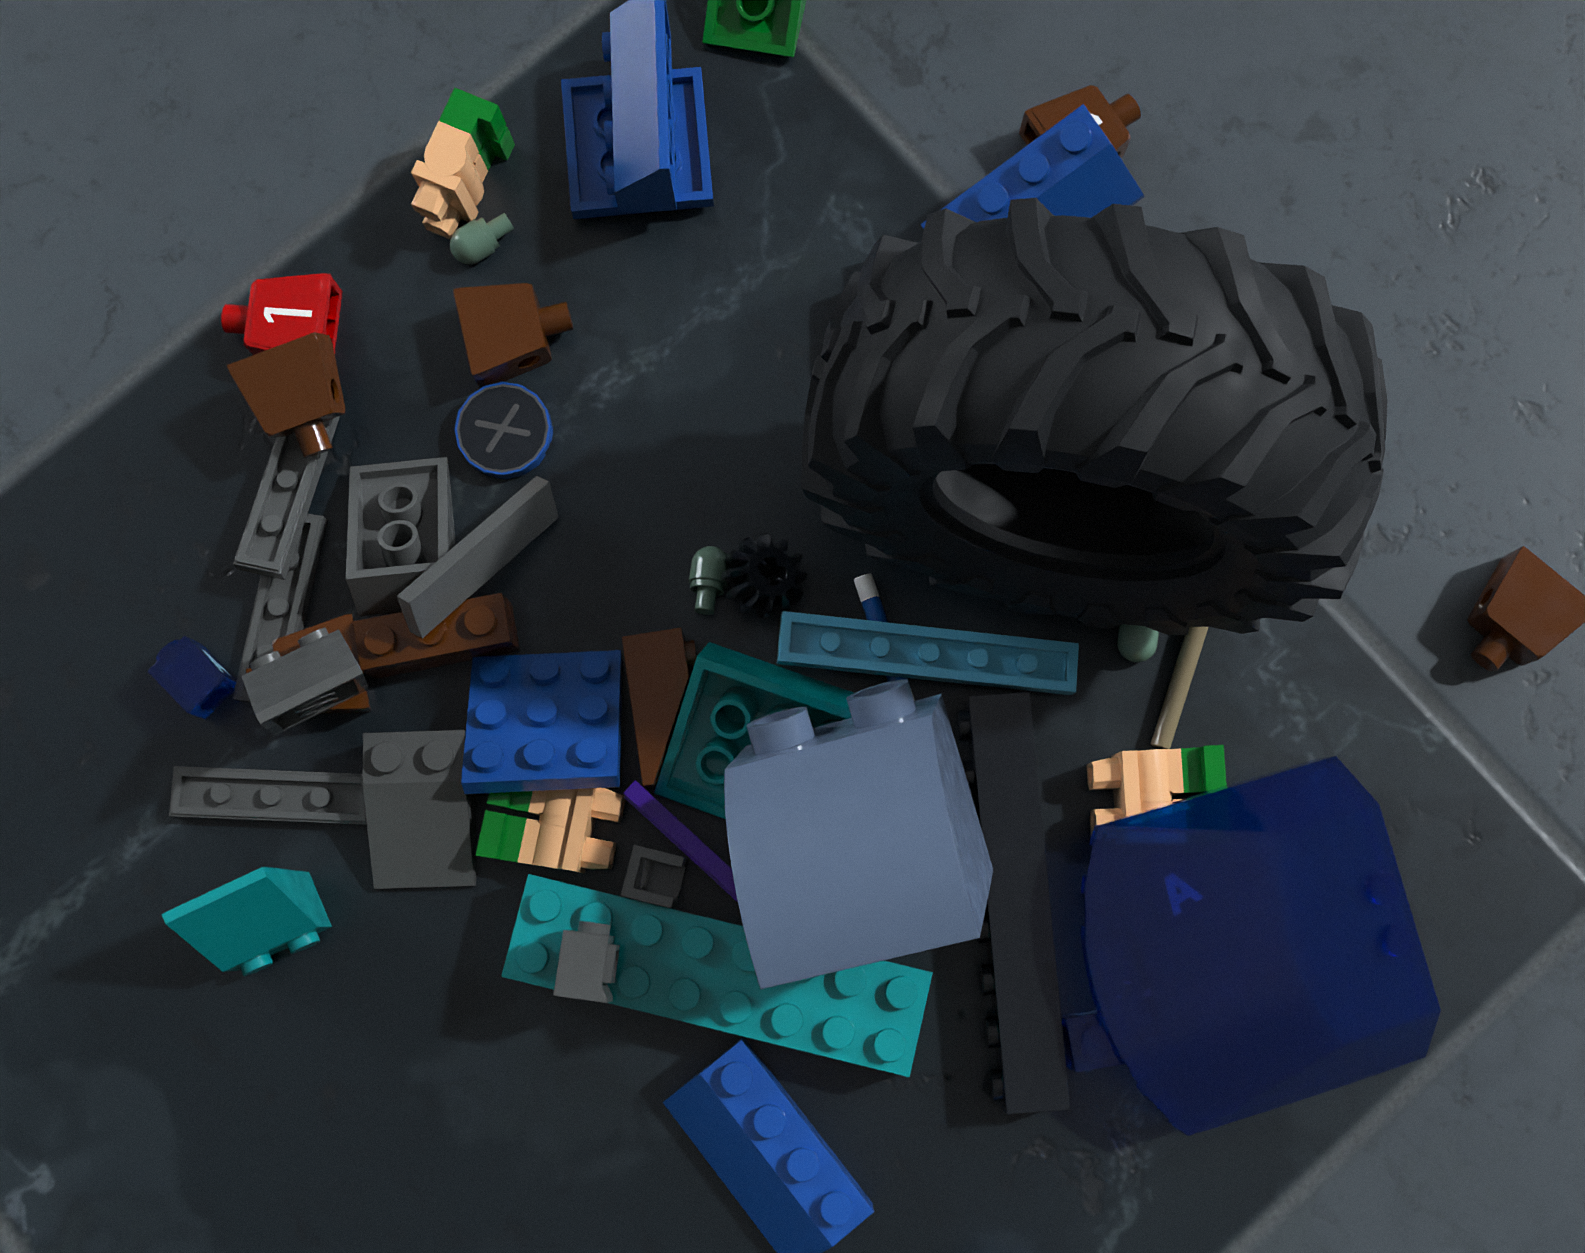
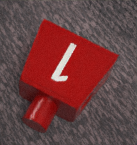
M327 273L256 279L251 284L248 305H224L221 315L222 328L225 333L244 334V346L252 355L314 332L330 335L335 354L343 291L331 274Z

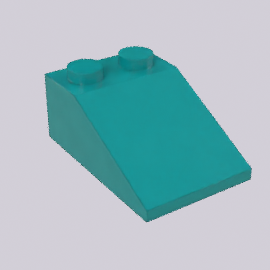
M271 867L256 869L162 913L165 924L222 972L241 970L243 976L251 975L273 964L271 956L286 948H289L290 953L294 954L314 946L320 942L318 933L332 927L309 872Z

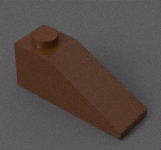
M682 628L622 637L642 783L647 790L656 788L689 684L690 670H693L697 658L695 640L686 641Z

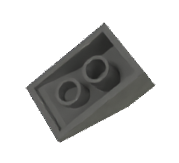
M447 457L350 467L346 582L358 616L402 612L397 595L456 545Z
M326 628L311 632L297 641L300 646L299 649L282 657L278 651L268 653L251 662L249 666L252 671L241 676L256 718L260 725L274 736L369 690L364 674L339 629L330 634Z
M466 730L363 733L362 785L374 889L476 886V794H464L461 785Z

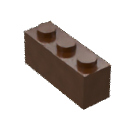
M503 593L465 600L423 639L409 631L403 612L353 621L360 668L362 672L374 679L471 661L473 657L497 656L520 651L512 603Z

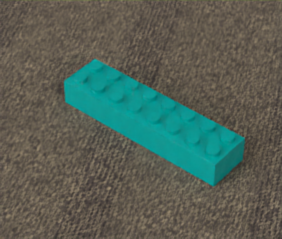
M528 874L501 977L554 990L563 930L578 931L579 921L611 925L609 935L615 936L614 944L620 945L615 982L608 983L613 995V1001L608 1002L609 1004L910 1077L933 972L883 960L760 989L744 928L741 925Z

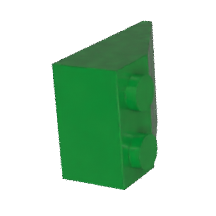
M708 0L702 43L794 57L806 0Z

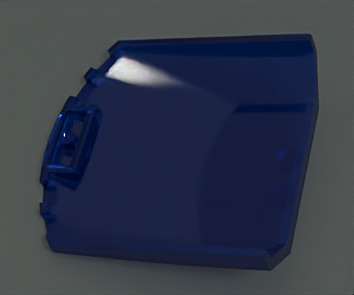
M1337 756L1314 759L1094 826L1089 843L1093 848L1087 876H1082L1081 894H1085V926H1081V940L1091 995L1111 1046L1117 1057L1124 1060L1132 1076L1138 1082L1137 1088L1147 1100L1152 1101L1169 1119L1168 1122L1182 1134L1190 1136L1354 1083L1426 1057L1441 1013L1439 1002L1380 805Z

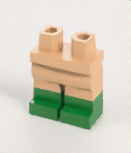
M455 87L426 146L424 153L425 163L417 160L411 171L419 186L411 206L416 212L425 217L422 223L427 230L447 239H451L461 219L466 222L476 219L479 213L476 206L482 200L484 194L483 181L495 157L497 156L508 161L515 146L499 105Z
M1224 745L1121 751L1112 755L1111 758L1087 764L1089 790L1113 789L1114 809L1091 810L1090 830L1092 837L1116 840L1117 846H1219L1231 843L1228 797L1172 800V796L1213 795L1227 791Z
M606 788L489 793L487 800L489 805L539 815L540 817L538 821L485 810L475 856L585 873L586 869H612L616 843L592 837L596 819L621 823L626 799L623 795Z

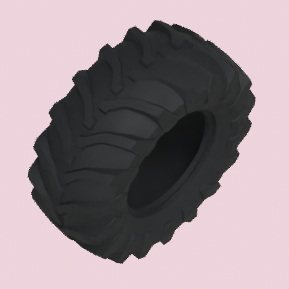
M1037 198L1010 200L1007 218L979 222L972 221L945 208L927 215L922 241L919 243L882 235L873 245L862 266L861 272H853L844 288L826 328L822 352L818 354L812 371L804 415L801 489L807 499L820 505L822 523L836 533L865 543L867 556L883 564L929 576L930 585L949 592L1003 601L1007 610L1024 614H1058L1078 618L1085 626L1110 629L1122 624L1145 626L1166 635H1188L1189 627H1213L1241 634L1259 631L1261 618L1304 622L1314 617L1319 599H1341L1358 563L1364 530L1379 498L1384 472L1382 465L1385 454L1388 402L1382 359L1377 357L1374 330L1371 322L1362 312L1331 305L1324 276L1304 265L1262 263L1250 259L1245 237L1242 234L1219 227L1176 233L1145 225L1142 207L1111 204L1089 218L1064 215L1054 216Z

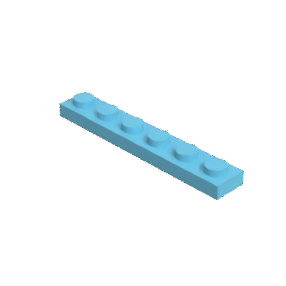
M783 611L780 619L776 664L1072 695L1076 693L1079 643Z

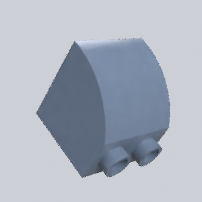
M896 680L878 684L848 696L846 699L852 716L849 719L813 728L807 707H795L763 716L746 725L752 744L745 746L725 769V816L736 896L760 989L980 938L993 867L942 694L914 701L908 680Z

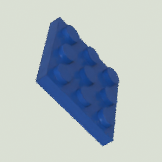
M701 67L672 69L677 210L714 207ZM603 76L561 79L570 206L573 219L648 213H620L616 196L607 195L605 167L614 165L613 150H606L604 121L613 120L612 106H605Z
M621 650L473 657L461 778L464 794L619 787L623 674Z

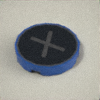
M508 382L485 385L471 394L458 411L454 429L458 448L471 467L486 475H492V477L500 479L523 476L539 466L546 456L545 452L549 448L553 436L550 414L538 395L522 385Z

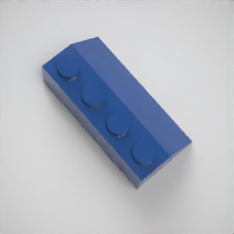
M628 0L610 12V32H602L604 62H611V76H603L605 106H612L613 120L604 121L606 150H613L614 165L605 167L607 195L616 196L620 213L677 210L672 50L666 0Z
M1082 104L942 209L947 208L972 221L979 222L1007 218L1010 200L1037 198L1054 216L1064 215L1091 218L1111 204L1133 206L1145 196L1107 136L1086 106ZM926 221L921 224L923 229L925 228Z
M745 1037L740 1038L662 1102L777 1253H823L837 1244L874 1213L872 1201Z

